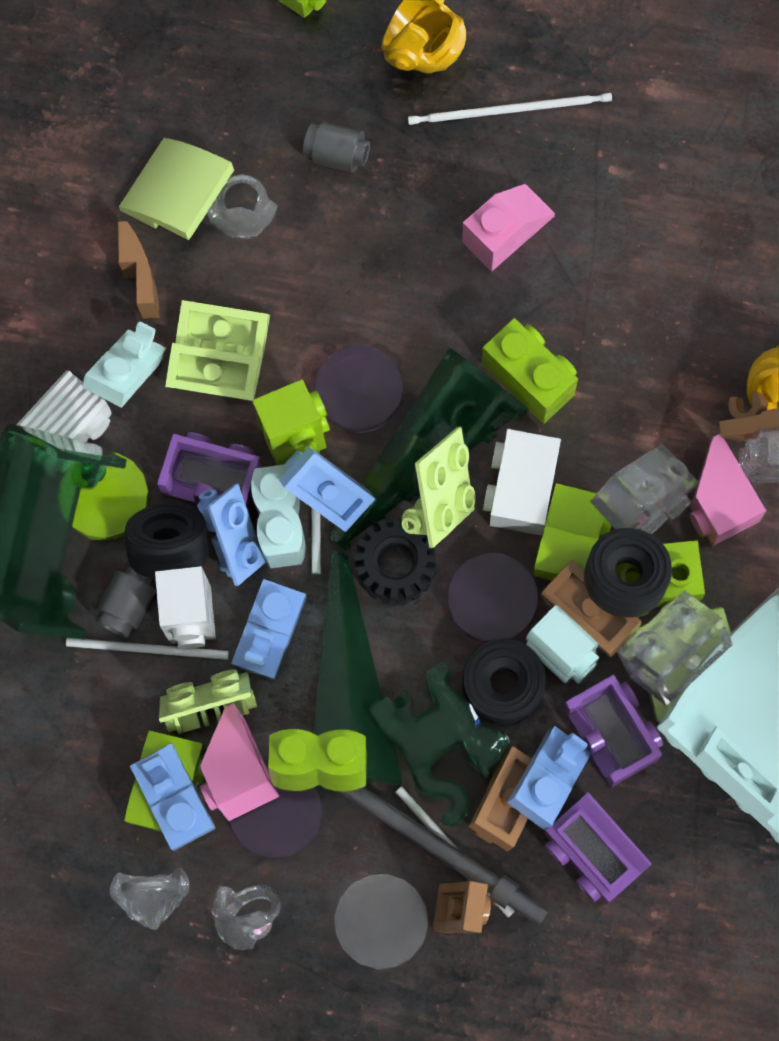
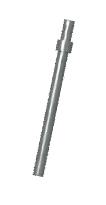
M362 787L347 792L338 791L472 882L488 884L487 892L490 893V900L505 909L508 905L538 926L544 920L549 910L518 890L520 885L506 875L500 878L367 788Z

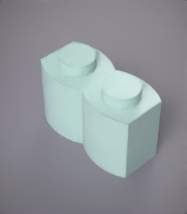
M286 464L255 468L251 481L252 496L259 515L257 537L264 559L270 568L302 564L305 557V538L298 516L300 499L285 489L279 481L289 469Z
M555 605L531 629L526 637V640H528L526 645L538 655L541 662L565 685L572 679L580 684L597 666L596 661L599 659V656L596 654V648L599 643L558 605Z

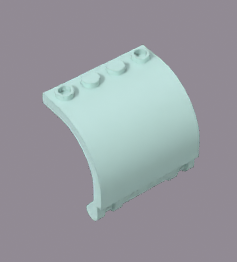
M779 587L755 608L705 660L676 696L657 726V729L665 735L667 741L673 747L680 749L700 768L709 780L716 782L726 791L741 810L752 815L764 826L777 843H779Z

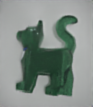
M444 661L426 672L428 692L434 702V707L417 717L411 711L412 698L405 690L394 701H391L387 696L370 707L369 710L384 737L399 749L418 789L425 796L447 798L450 800L451 808L441 817L440 821L446 827H454L461 823L469 813V797L466 790L453 780L434 779L431 767L451 749L461 744L470 766L486 781L490 778L489 770L501 760L503 752L510 744V740L503 730H492L482 725L472 705L449 685L448 681L451 672Z

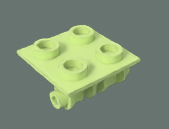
M461 427L454 429L415 463L421 498L416 501L415 507L408 508L403 513L402 528L409 534L427 535L429 548H434L475 510V490L470 484L467 466L469 452L463 441Z
M235 669L227 670L213 675L210 683L194 687L192 682H186L168 688L166 690L167 695L160 697L159 721L160 723L165 722L168 732L177 730L178 734H182L183 732L201 728L197 715L199 711L205 727L210 725L206 709L214 707L218 723L222 715L220 705H223L225 708L234 703L242 715L250 714L249 709L257 707L253 690L250 687L248 672L238 674Z

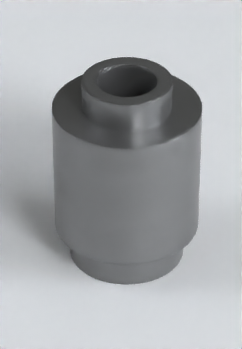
M325 121L321 122L320 125L310 124L303 145L304 157L311 158L314 164L354 173L358 166H365L370 151V142L365 140L364 131Z
M127 567L125 573L116 570L96 608L99 614L95 622L113 633L128 638L132 629L137 630L156 592L149 585L152 579L138 574L131 567Z

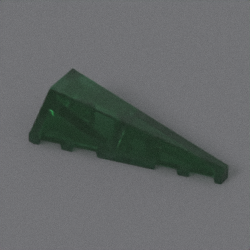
M449 348L362 483V486L371 492L375 500L346 532L335 525L328 537L346 551L352 546L350 541L371 525L377 527L378 521L383 519L386 521L385 514L404 500L410 503L418 497L420 491L415 463L457 427L462 428L463 441L469 452L482 441L486 443L492 441L498 436L496 431L514 417L521 419L527 414L529 409L467 359Z
M332 551L313 734L318 736L332 730H351L366 736L367 750L366 783L402 786L399 763L348 555Z

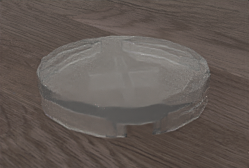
M388 874L368 875L351 884L340 898L334 916L336 936L344 952L358 964L376 970L396 968L412 959L423 945L428 929L426 906L418 891L403 879Z

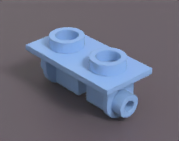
M234 484L222 495H217L216 490H207L199 495L200 502L197 507L203 515L208 531L216 532L217 534L211 540L219 560L218 566L220 570L226 572L228 577H232L235 586H239L266 562L238 484Z

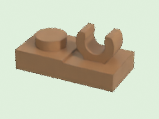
M755 392L752 393V408L745 412L743 399L735 396L730 397L729 411L735 419L719 421L721 437L743 442L779 435V401L777 402V409L767 410L768 402L765 395Z
M573 560L566 565L541 593V597L552 607L555 605L560 606L599 643L598 648L610 658L641 625V620L638 617H618L598 607L587 592L584 582V570Z
M513 746L504 752L468 826L474 830V834L489 844L495 843L506 851L514 848L528 819L507 803L532 759Z
M472 881L439 884L432 931L448 934L481 933L482 925L487 923L491 910V900L487 896L488 884Z

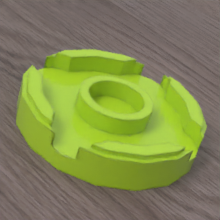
M97 452L84 456L70 466L61 481L59 502L63 516L76 532L90 540L102 541L101 539L108 540L112 538L115 540L124 537L127 521L138 511L147 508L149 504V491L144 474L132 460L119 453Z

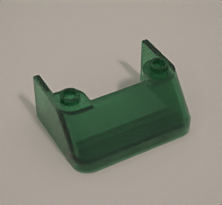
M9 424L4 428L0 437V620L15 631L85 639L87 630L68 618L76 603V591L71 585L69 578L61 573L80 490H91L98 482H101L106 474L107 466L125 469L126 459L98 445L14 424Z

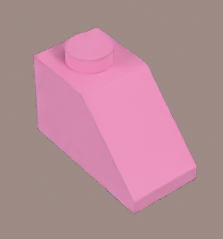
M526 184L495 194L463 222L462 243L492 272L555 217V213Z
M721 434L712 438L707 449L691 504L693 512L690 513V520L696 532L702 538L707 536L712 546L757 524L766 512L762 502L725 439L721 437Z
M234 703L226 706L200 765L206 783L200 785V789L211 811L218 808L227 820L231 821L278 798L279 794L275 786L271 784L270 774L246 719Z

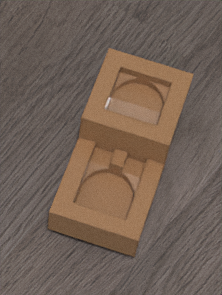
M119 221V265L124 278H136L137 306L142 319L160 318L157 289L144 249L127 221Z

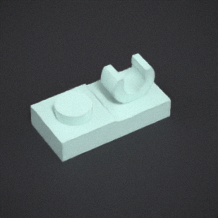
M140 321L137 323L136 332L128 329L85 374L83 388L122 408L164 360L167 348L153 342L155 329Z

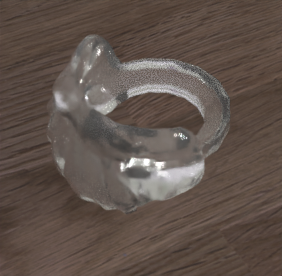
M239 174L229 177L206 214L209 217L210 223L215 225L217 229L222 230L225 235L231 238L251 239L257 237L267 225L271 224L272 219L275 218L278 205L276 202L268 199L266 188L261 181L251 175ZM240 183L252 186L258 193V201L254 211L243 207L227 209L224 198L228 189Z
M181 868L176 869L172 874H159L154 877H133L117 872L110 886V895L126 911L130 919L147 928L157 930L174 909L179 907L182 899L189 892L190 883L187 874Z
M255 885L245 888L238 893L228 886H220L211 909L212 919L215 922L214 928L218 932L219 938L233 950L253 949L256 941L264 938L271 930L272 921L279 915L281 910V898L274 888L267 885ZM265 899L271 903V909L267 914L264 911L257 910L247 915L235 916L250 901Z

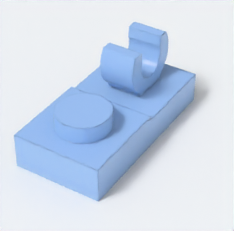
M310 446L303 453L298 449L285 463L289 469L279 479L285 489L345 532L375 500L368 489Z
M263 579L231 662L232 666L275 681L307 599L306 594Z
M556 726L549 729L507 803L543 830L552 826L591 755V752L586 749L588 744L574 733L567 735Z
M173 744L130 765L171 850L175 851L216 829Z

